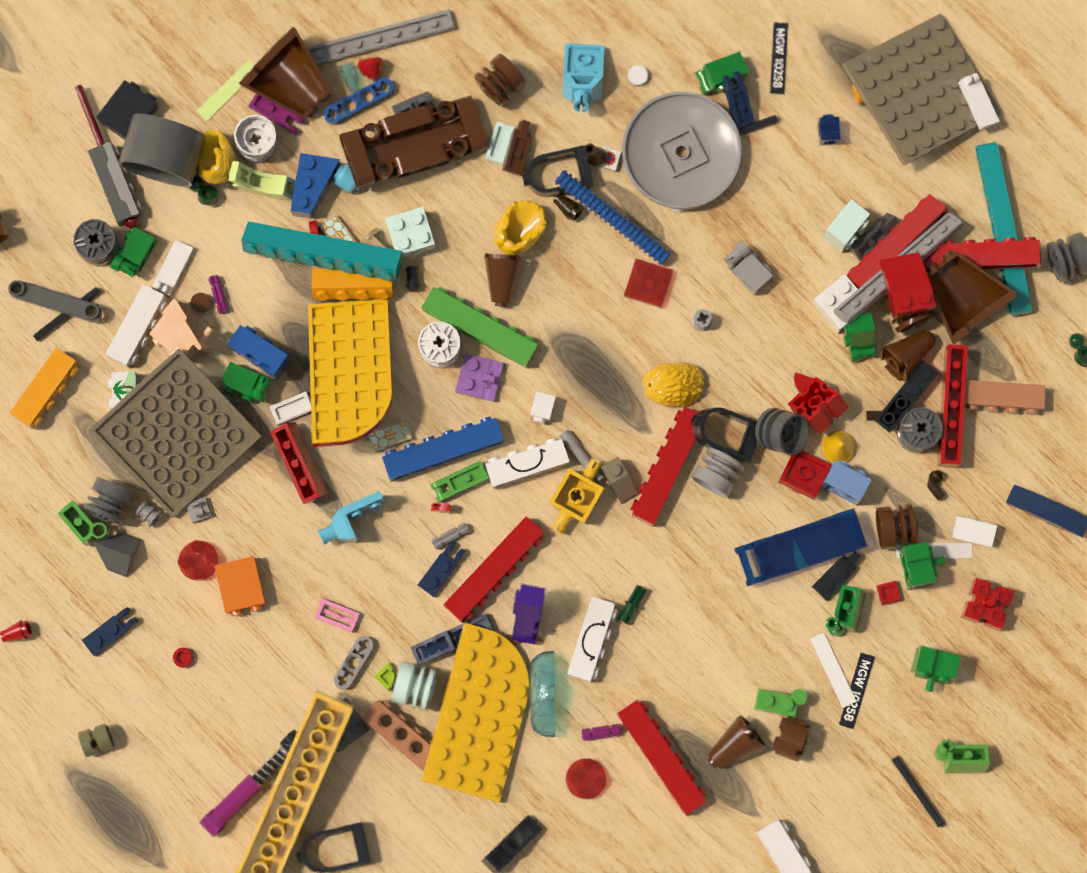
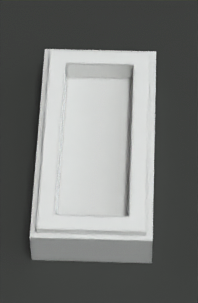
M307 391L270 406L277 426L311 412V401Z

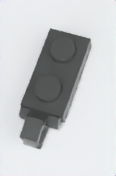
M887 212L850 247L858 261L861 262L863 256L870 253L876 247V244L889 234L890 229L898 222L895 216Z

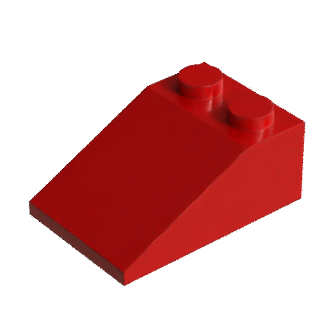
M919 252L880 260L893 319L929 312L936 307L932 287Z

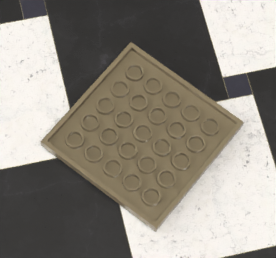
M941 13L842 65L903 166L978 127L958 84L961 79L977 73ZM980 78L997 116H999L1002 112Z
M179 347L89 429L172 518L262 437Z

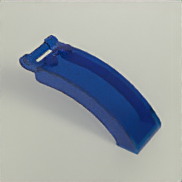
M853 508L804 526L736 547L734 550L739 556L747 579L745 581L746 586L749 587L867 547L855 509ZM749 550L759 575L755 578L746 551Z

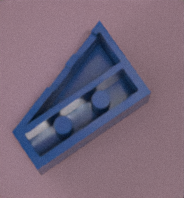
M300 153L290 209L292 216L313 218L327 188L332 182L333 176L341 165L340 159Z
M240 325L227 343L228 348L277 381L291 362L288 352L273 346V342L263 336L261 338L257 336L256 331L248 325L246 327Z

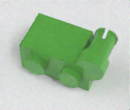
M758 689L753 710L785 717H795L797 705H802L806 702L807 694L802 689L794 690L791 695Z
M944 739L935 750V757L939 761L944 762L945 773H985L990 764L988 745H955L954 747L950 739H947V742Z

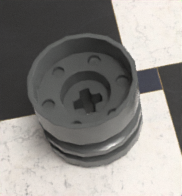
M89 219L81 223L73 236L76 251L83 260L93 266H105L112 263L115 253L120 248V241L112 227L99 219ZM97 238H98V240H99L98 243H96V242L92 243V241H91L92 239H97Z
M1081 232L1068 236L1066 240L1067 245L1062 239H1058L1056 243L1052 241L1047 244L1049 264L1059 282L1066 281L1067 277L1073 279L1075 271L1080 276L1087 274V239Z
M923 407L914 408L905 414L897 426L898 442L908 452L916 454L927 452L941 438L942 422L939 416L931 409ZM924 426L923 432H917L918 427Z
M768 408L758 418L755 436L761 447L792 456L801 452L805 447L809 437V425L802 415L778 408Z
M97 477L92 489L99 494L98 498L88 496L87 499L95 504L91 506L85 503L83 509L102 521L122 525L124 520L116 517L118 513L126 516L127 513L120 506L121 504L131 506L136 494L118 484Z

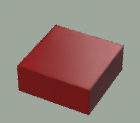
M896 581L876 585L880 605L901 601Z

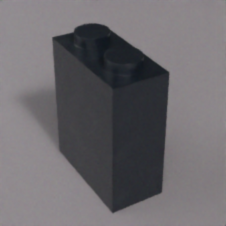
M126 80L122 82L96 116L102 125L123 140L126 139L133 114L153 115L159 108L155 102L157 99L148 92L144 94L140 91L141 87L135 82L131 81L129 83Z

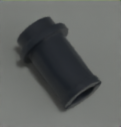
M418 266L406 267L407 284L405 287L408 288V292L420 290Z

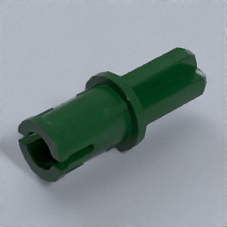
M636 585L628 601L625 600L626 604L617 619L627 625L629 624L635 611L639 610L638 605L646 593L645 588Z

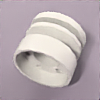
M249 115L240 120L234 132L235 146L239 155L246 161L254 163L263 162L270 158L276 147V132L271 121L260 115ZM256 137L259 140V144L255 145L252 142V138Z
M433 322L421 331L418 338V347L423 360L429 366L446 368L457 361L461 353V342L457 330L452 325L445 322ZM438 339H441V342H444L442 343V347H438V345L436 344Z

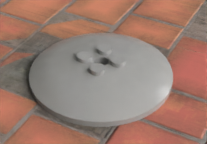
M672 92L648 101L634 114L623 138V163L633 185L649 200L668 208H696L718 198L734 180L741 161V140L734 121L718 103L696 93ZM684 148L687 151V155L679 157L676 155V150Z

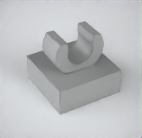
M205 497L189 502L186 505L192 523L212 517Z

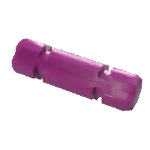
M218 275L210 276L208 280L210 286H212L211 290L215 303L218 304L217 310L219 314L229 311L227 303H225L226 298L220 285V278Z
M612 724V727H609V725L593 727V730L589 728L581 730L583 741L591 740V738L601 739L610 737V735H613V737L621 735L620 724Z

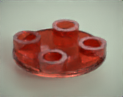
M194 540L181 550L178 565L181 572L187 578L195 581L205 580L214 574V565H218L219 561L218 554L211 544L205 541Z
M590 758L580 759L568 768L566 785L575 797L592 799L603 791L606 785V774L603 767L595 760Z

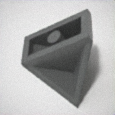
M119 533L93 543L107 570L127 577L141 539L125 533Z

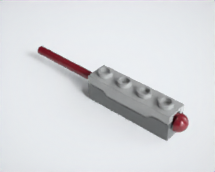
M77 85L75 90L97 143V147L88 150V153L117 224L133 229L139 225V218H142L140 215V211H143L139 200H134L132 194L135 193L132 183H127L125 178L128 175L127 170L118 164L120 153L117 146L113 147L110 142H104L83 86Z

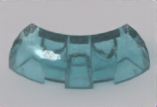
M554 651L541 652L532 659L530 665L531 726L537 734L545 737H555Z

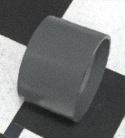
M133 114L118 164L130 172L158 182L190 187L194 180L206 137L189 126L169 119L148 114Z

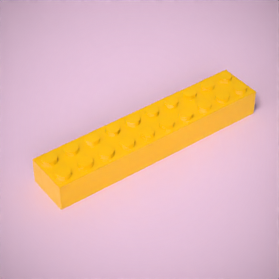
M316 690L236 873H282L354 709L353 705Z

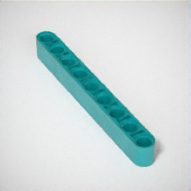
M996 142L976 145V157L993 237L996 239V242L1004 241L1005 238H1016V241H1018L998 145ZM1024 268L1000 269L1003 284L1018 294V296L1007 303L1010 315L1014 316L1032 312Z

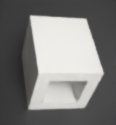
M536 392L530 418H534L533 421L540 424H545V421L550 422L556 396Z

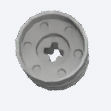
M708 447L706 453L710 457H702V460L708 466L698 465L691 478L709 491L727 498L734 487L728 478L738 480L740 476L736 472L742 473L744 466L728 453Z

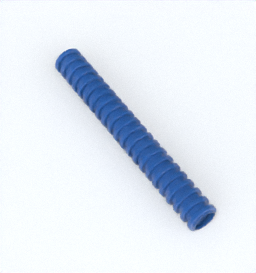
M567 170L562 171L555 180L556 185L559 184L560 188H564L566 193L569 192L571 197H575V200H580V204L584 203L585 208L589 207V211H594V215H599V218H603L605 223L608 222L610 227H615V231L618 230L620 235L624 234V238H629V242L633 241V245H638V249H643V252L645 254L648 253L649 257H653L654 261L657 260L659 265L663 264L670 256V250H665L666 247L660 246V242L656 243V239H651V235L647 236L645 231L642 232L640 227L637 228L636 224H632L630 219L627 220L626 216L621 215V212H616V208H611V204L607 205V201H602V197L598 198L596 193L593 194L592 190H588L586 185L583 186L581 181L578 182L576 177L573 178L572 174H567Z

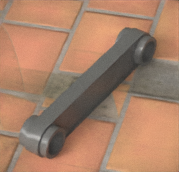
M20 280L12 281L9 284L8 291L17 300L88 322H98L102 317L101 309L94 303ZM22 286L21 292L15 294L14 289ZM92 309H96V315H94L93 317H89V311Z

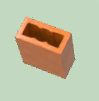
M254 556L214 565L226 614H231V617L243 614V610L258 611L263 609V605H267L257 561Z

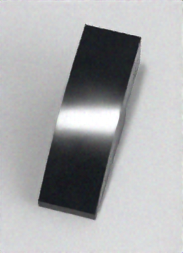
M527 815L481 862L492 873H499L542 828Z

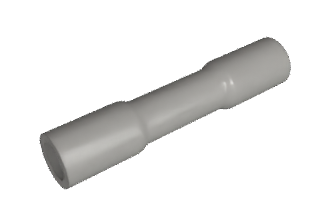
M568 429L559 437L575 455L584 469H586L590 459ZM598 470L596 476L593 479L595 481L594 483H599L605 477L601 473V471Z

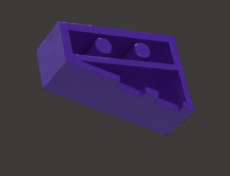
M521 584V589H516L513 614H516L512 634L513 641L536 644L546 588Z

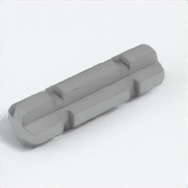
M462 523L458 525V528L454 527L441 534V537L432 539L431 542L435 549L443 547V544L447 545L451 541L460 538V535L464 536L470 531L467 524Z

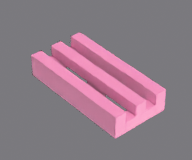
M322 599L315 618L353 633L360 613ZM324 604L353 615L354 618L350 619L323 608ZM321 612L326 613L333 617L351 623L350 627L329 618L323 617L320 614Z

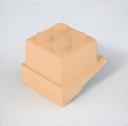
M173 299L162 312V318L150 332V335L153 337L152 341L160 348L162 346L166 348L169 356L178 347L189 359L199 350L209 352L213 350L207 339L214 330L208 326L202 332L197 324V316L190 305L183 300Z

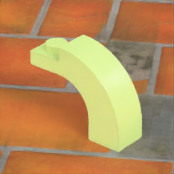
M232 162L229 171V181L233 183L234 187L265 197L292 200L295 186L294 179L284 175L260 172L241 162Z

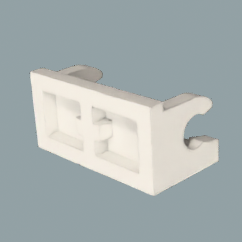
M956 514L952 538L992 547L997 525Z

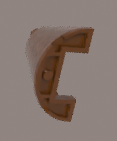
M294 26L264 54L250 72L239 82L246 89L303 119L308 115L312 117L318 111L316 106L321 101L323 103L327 102L332 96L330 87Z
M949 250L942 256L943 261L939 264L934 262L926 270L928 271L927 275L936 306L951 342L956 344L969 334L971 329L998 308L1005 306L1018 294L957 251Z

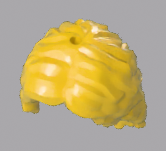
M209 129L203 134L206 140L197 170L200 177L207 183L221 184L229 180V171L232 162L236 161V157L222 131Z
M531 200L513 201L495 224L493 233L496 246L505 254L514 256L530 249L546 229L547 221L544 209L539 207L538 203Z
M673 362L661 364L645 374L643 378L645 395L648 399L662 406L692 405L698 399L700 393L703 392L704 376L697 366L690 363Z

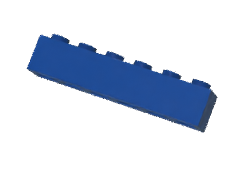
M489 416L481 419L479 424L473 425L468 423L461 426V430L455 432L453 429L445 431L441 437L435 438L430 436L423 439V443L417 445L415 442L407 444L403 450H389L385 452V456H382L391 482L502 444L504 439L497 419H492Z

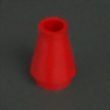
M20 620L9 628L0 631V637L4 643L26 640L29 636H32V629L27 620Z

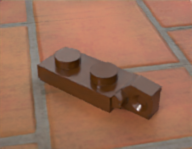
M519 121L517 129H513L502 171L517 176L523 175L532 140L531 133H528L529 121Z

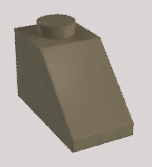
M619 457L601 466V472L621 504L638 494Z

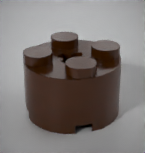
M791 716L787 718L782 717L779 726L781 731L780 737H775L772 746L775 754L799 762L800 758L797 755L802 756L809 736L807 728L811 729L812 724Z

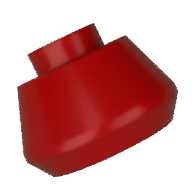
M381 57L363 59L358 62L357 67L363 76H367V79L378 78L379 73H382L384 60Z

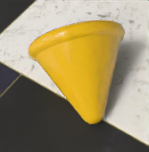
M833 431L823 439L821 448L823 455L830 462L834 463L835 460L837 462L840 460L848 462L854 456L856 445L854 439L848 433Z

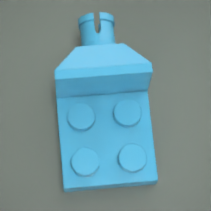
M565 43L562 97L574 102L573 108L577 112H580V105L583 106L582 112H586L589 109V103L602 99L605 45Z
M375 492L338 509L331 520L332 524L318 530L323 544L325 545L338 538L344 542H357L358 539L349 519H359L364 516L363 512L370 509L372 512L383 507L382 504L385 503L381 492Z

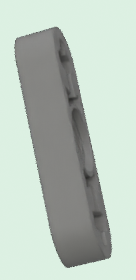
M361 636L356 640L336 673L334 683L339 689L346 690L351 687L371 654L374 644L369 637ZM365 640H368V645L370 647L369 649H364L361 654L365 655V657L362 659L358 654H355L353 652L355 649L358 652L361 649V646L359 645L360 641L365 642ZM352 657H357L360 661L359 666L355 669L348 666V661ZM344 667L350 672H355L353 676L348 675V684L339 685V676L344 677L346 671H342Z

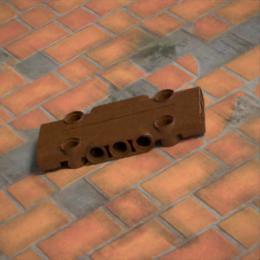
M471 95L451 102L442 101L434 107L426 105L383 118L377 124L368 123L363 128L339 134L341 146L357 188L376 182H386L396 176L397 178L407 177L443 166L453 159L460 160L466 155L489 149L488 139ZM446 109L450 114L443 115L440 110ZM372 131L375 134V137H368L366 135V132ZM458 145L462 147L463 151L457 152L453 146ZM386 168L388 174H381L378 169Z

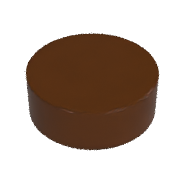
M196 293L191 298V307L195 312L205 313L210 309L211 300L205 293Z

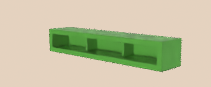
M441 287L438 289L432 288L421 307L423 312L441 322L452 325L457 331L527 368L538 349V344H536L534 338L528 335L525 337L521 336L516 328L510 325L508 327L503 326L498 318L494 316L489 318L483 315V310L476 306L473 308L467 306L465 300L460 297L453 298L449 296V292Z

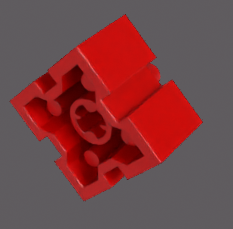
M815 377L805 386L806 391L802 395L798 393L788 403V406L793 413L804 416L811 429L821 435L833 423V418L836 417L838 419L849 407L836 390L828 387L822 380Z
M975 578L968 595L972 596V600L965 602L960 618L974 623L979 622L981 619L985 621L983 626L1000 631L1003 629L1007 613H1004L1003 610L1011 605L1015 591L1002 586L993 589L990 588L991 582Z

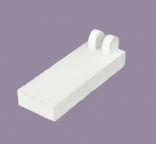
M975 73L961 79L958 84L979 129L982 130L996 125L999 119L979 75Z
M175 240L152 285V289L171 297L194 249Z

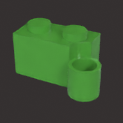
M73 500L57 513L86 546L95 539L101 540L109 535V529L106 525L100 522L94 524ZM103 526L105 529L104 534L96 536V528Z

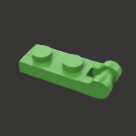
M480 460L431 483L430 487L435 491L437 495L436 500L440 503L489 480V477ZM445 484H447L450 489L447 492H444L442 489V486Z

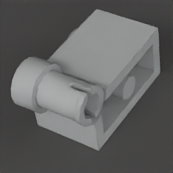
M740 241L734 246L735 249L724 257L726 263L729 262L727 268L755 295L772 279V270L767 264L764 263L762 265L758 260V255Z

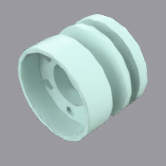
M402 661L393 691L392 702L405 705L410 697L413 698V708H416L418 700H421L420 710L426 711L436 686V670L431 669L428 677H426V667L423 666L418 675L415 674V664Z

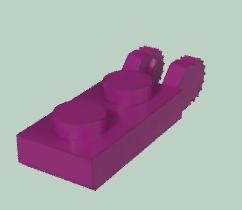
M258 94L254 96L248 105L249 109L294 135L298 131L295 127L286 123L287 119L290 117L298 124L304 123L301 117Z

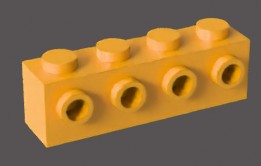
M312 269L313 300L393 298V281L365 277L355 273H345L334 269Z
M55 348L9 413L29 428L37 427L43 420L42 415L44 412L50 410L54 405L56 395L58 393L61 394L66 388V381L77 373V366L79 364L64 352Z

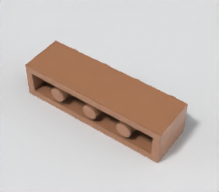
M966 380L964 407H967L966 410L969 411L987 408L986 411L999 412V409L1007 410V413H1019L1020 410L1027 411V414L1037 415L1045 409V385Z

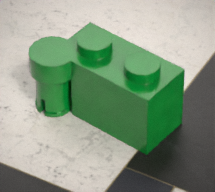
M740 51L709 62L703 66L702 70L700 69L695 72L701 85L702 95H708L716 90L717 92L724 90L722 77L728 75L731 83L736 85L733 77L735 71H739L743 82L745 81L749 70Z
M136 227L132 231L129 230L124 238L126 242L122 248L117 250L111 264V269L117 272L121 271L131 276V278L135 275L139 276L157 244V240L153 236Z
M861 314L849 325H844V345L849 347L851 362L860 361L862 358L875 357V326L872 314Z
M230 362L220 384L224 387L223 391L232 395L236 392L242 395L241 399L249 403L253 401L264 403L267 396L265 394L272 380Z
M841 586L834 613L835 617L828 618L826 620L828 623L825 624L833 636L839 637L845 631L857 633L866 598V593L861 588Z

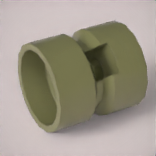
M106 723L95 726L93 731L87 729L78 732L79 741L86 757L98 754L99 750L104 752L114 748V742Z

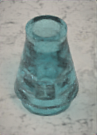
M354 62L339 66L340 71L338 73L347 86L349 93L360 90L357 66L354 65Z

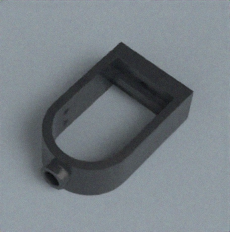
M585 145L536 156L529 163L526 174L522 175L524 187L529 186L533 193L541 197H552L560 193L565 194V189H561L560 186L550 189L536 186L531 179V172L538 164L571 156L576 158L582 185H586L587 188L593 187L588 158L584 153Z
M721 407L705 408L698 414L695 413L691 419L692 431L700 445L724 451L738 461L751 462L757 444L755 436L756 421ZM715 412L747 425L738 452L713 443L706 437L704 423L711 413Z
M362 822L309 835L304 840L301 851L297 852L299 864L304 863L309 870L316 873H327L370 863ZM352 830L358 861L325 869L316 868L308 861L306 851L311 840L331 833Z

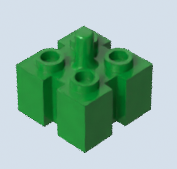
M927 542L904 546L899 550L907 590L932 585L936 582V578H938L936 566L946 564L944 556L934 558L932 546H928Z
M921 645L916 648L910 672H914L915 677L927 679L925 691L933 692L935 682L946 684L955 680L961 656Z

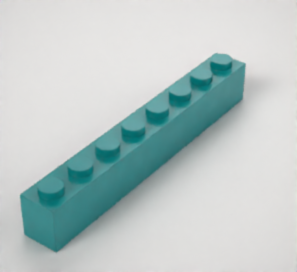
M248 221L241 239L243 252L283 259L288 262H299L308 266L324 267L325 269L340 270L345 273H355L365 277L381 278L385 281L397 282L403 264L402 251L250 221Z

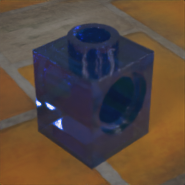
M825 114L819 117V145H836L840 143L839 116L834 117L833 114Z

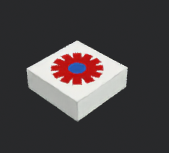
M602 147L606 151V161L596 167L616 172L621 152Z

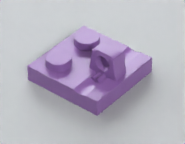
M465 353L455 393L494 402L504 363Z

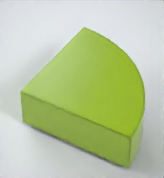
M390 663L386 664L374 676L388 691L392 688L395 680L394 670Z

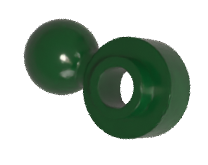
M194 176L192 186L189 189L192 192H198V201L201 204H215L218 199L217 189L213 186H204L203 180L200 177Z
M1074 333L1069 338L1070 346L1077 349L1074 359L1078 365L1087 367V347L1084 346L1085 338L1080 333Z

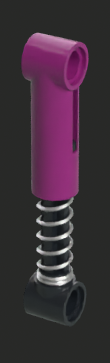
M295 729L280 742L281 746L278 751L274 752V755L269 757V760L264 762V765L259 767V770L254 772L253 776L248 774L214 809L201 819L199 824L212 837L220 833L228 822L263 789L262 783L268 781L267 778L273 776V772L278 771V768L283 766L297 735Z

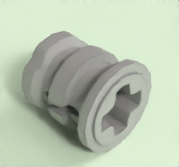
M701 309L693 316L692 324L696 330L706 331L710 328L712 316L709 311ZM700 316L707 318L705 324L702 321L698 322Z
M144 501L136 510L135 515L142 517L141 520L143 522L147 521L150 528L158 521L162 511L157 512L154 506H149V502Z

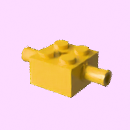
M592 458L583 474H578L570 468L568 469L549 502L550 505L559 509L560 512L551 528L556 531L561 524L558 532L562 535L571 519L575 518L584 524L586 523L604 491V488L594 483L595 481L593 480L602 464L597 461L595 467L592 468L596 462ZM580 491L582 499H577L576 502L573 501L572 493Z

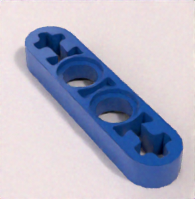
M381 78L328 106L324 110L325 121L330 125H336L386 99L394 92L393 82L388 78ZM382 84H385L386 86L390 85L388 87L389 91L385 92V90H381L378 92L380 96H376V93L373 90V88L376 87V90L378 91L382 88ZM365 92H370L373 94V99L365 102L362 99V95ZM348 101H353L356 107L354 110L348 111L345 109V104ZM341 106L342 111L345 115L342 116L341 112H339L338 114H336V119L333 120L332 117L328 118L330 116V111L336 113L340 111L338 107Z

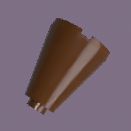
M485 253L484 259L491 302H495V306L507 307V303L512 302L524 262V256Z
M920 331L881 348L880 358L881 360L885 359L887 363L885 368L894 378L899 381L902 379L906 381L935 347L936 338L929 331Z
M740 715L710 750L708 760L714 768L719 767L722 769L763 750L765 743L758 732L752 729L750 722Z

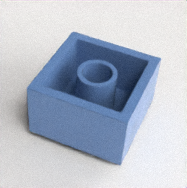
M835 460L821 487L857 505L872 479L868 478L869 475L862 470H857L856 472L851 469V465L842 460L837 462Z

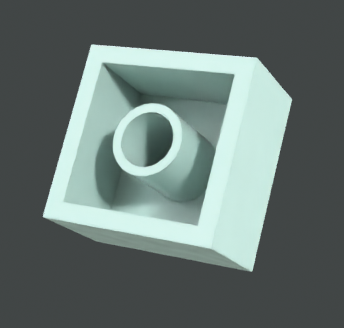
M851 199L827 228L823 239L841 253L845 248L849 250L857 238L856 234L861 235L870 222L867 220L870 213Z
M423 207L385 218L395 250L402 251L403 259L436 249Z

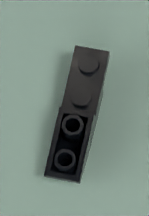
M923 360L874 421L888 433H891L939 372Z

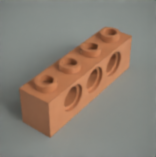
M377 700L362 719L418 768L424 771L432 741L426 742L421 738L423 733L415 726L412 729L407 726L408 720L400 713L397 716L390 711L393 707L385 700L382 702ZM386 715L392 718V724L388 727H384L381 724L382 717ZM399 729L407 730L408 736L406 739L399 740L396 733ZM415 742H421L423 745L422 752L418 754L412 751V745Z

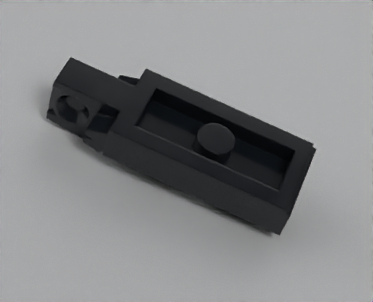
M856 551L849 558L843 555L821 576L812 588L826 601L854 573V570L857 568L854 563L861 556Z

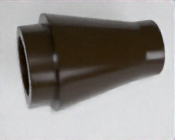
M591 143L585 145L584 153L591 165L599 166L606 161L607 155L603 148Z
M561 193L553 200V203L560 209L567 220L575 221L583 212L579 203L563 196Z

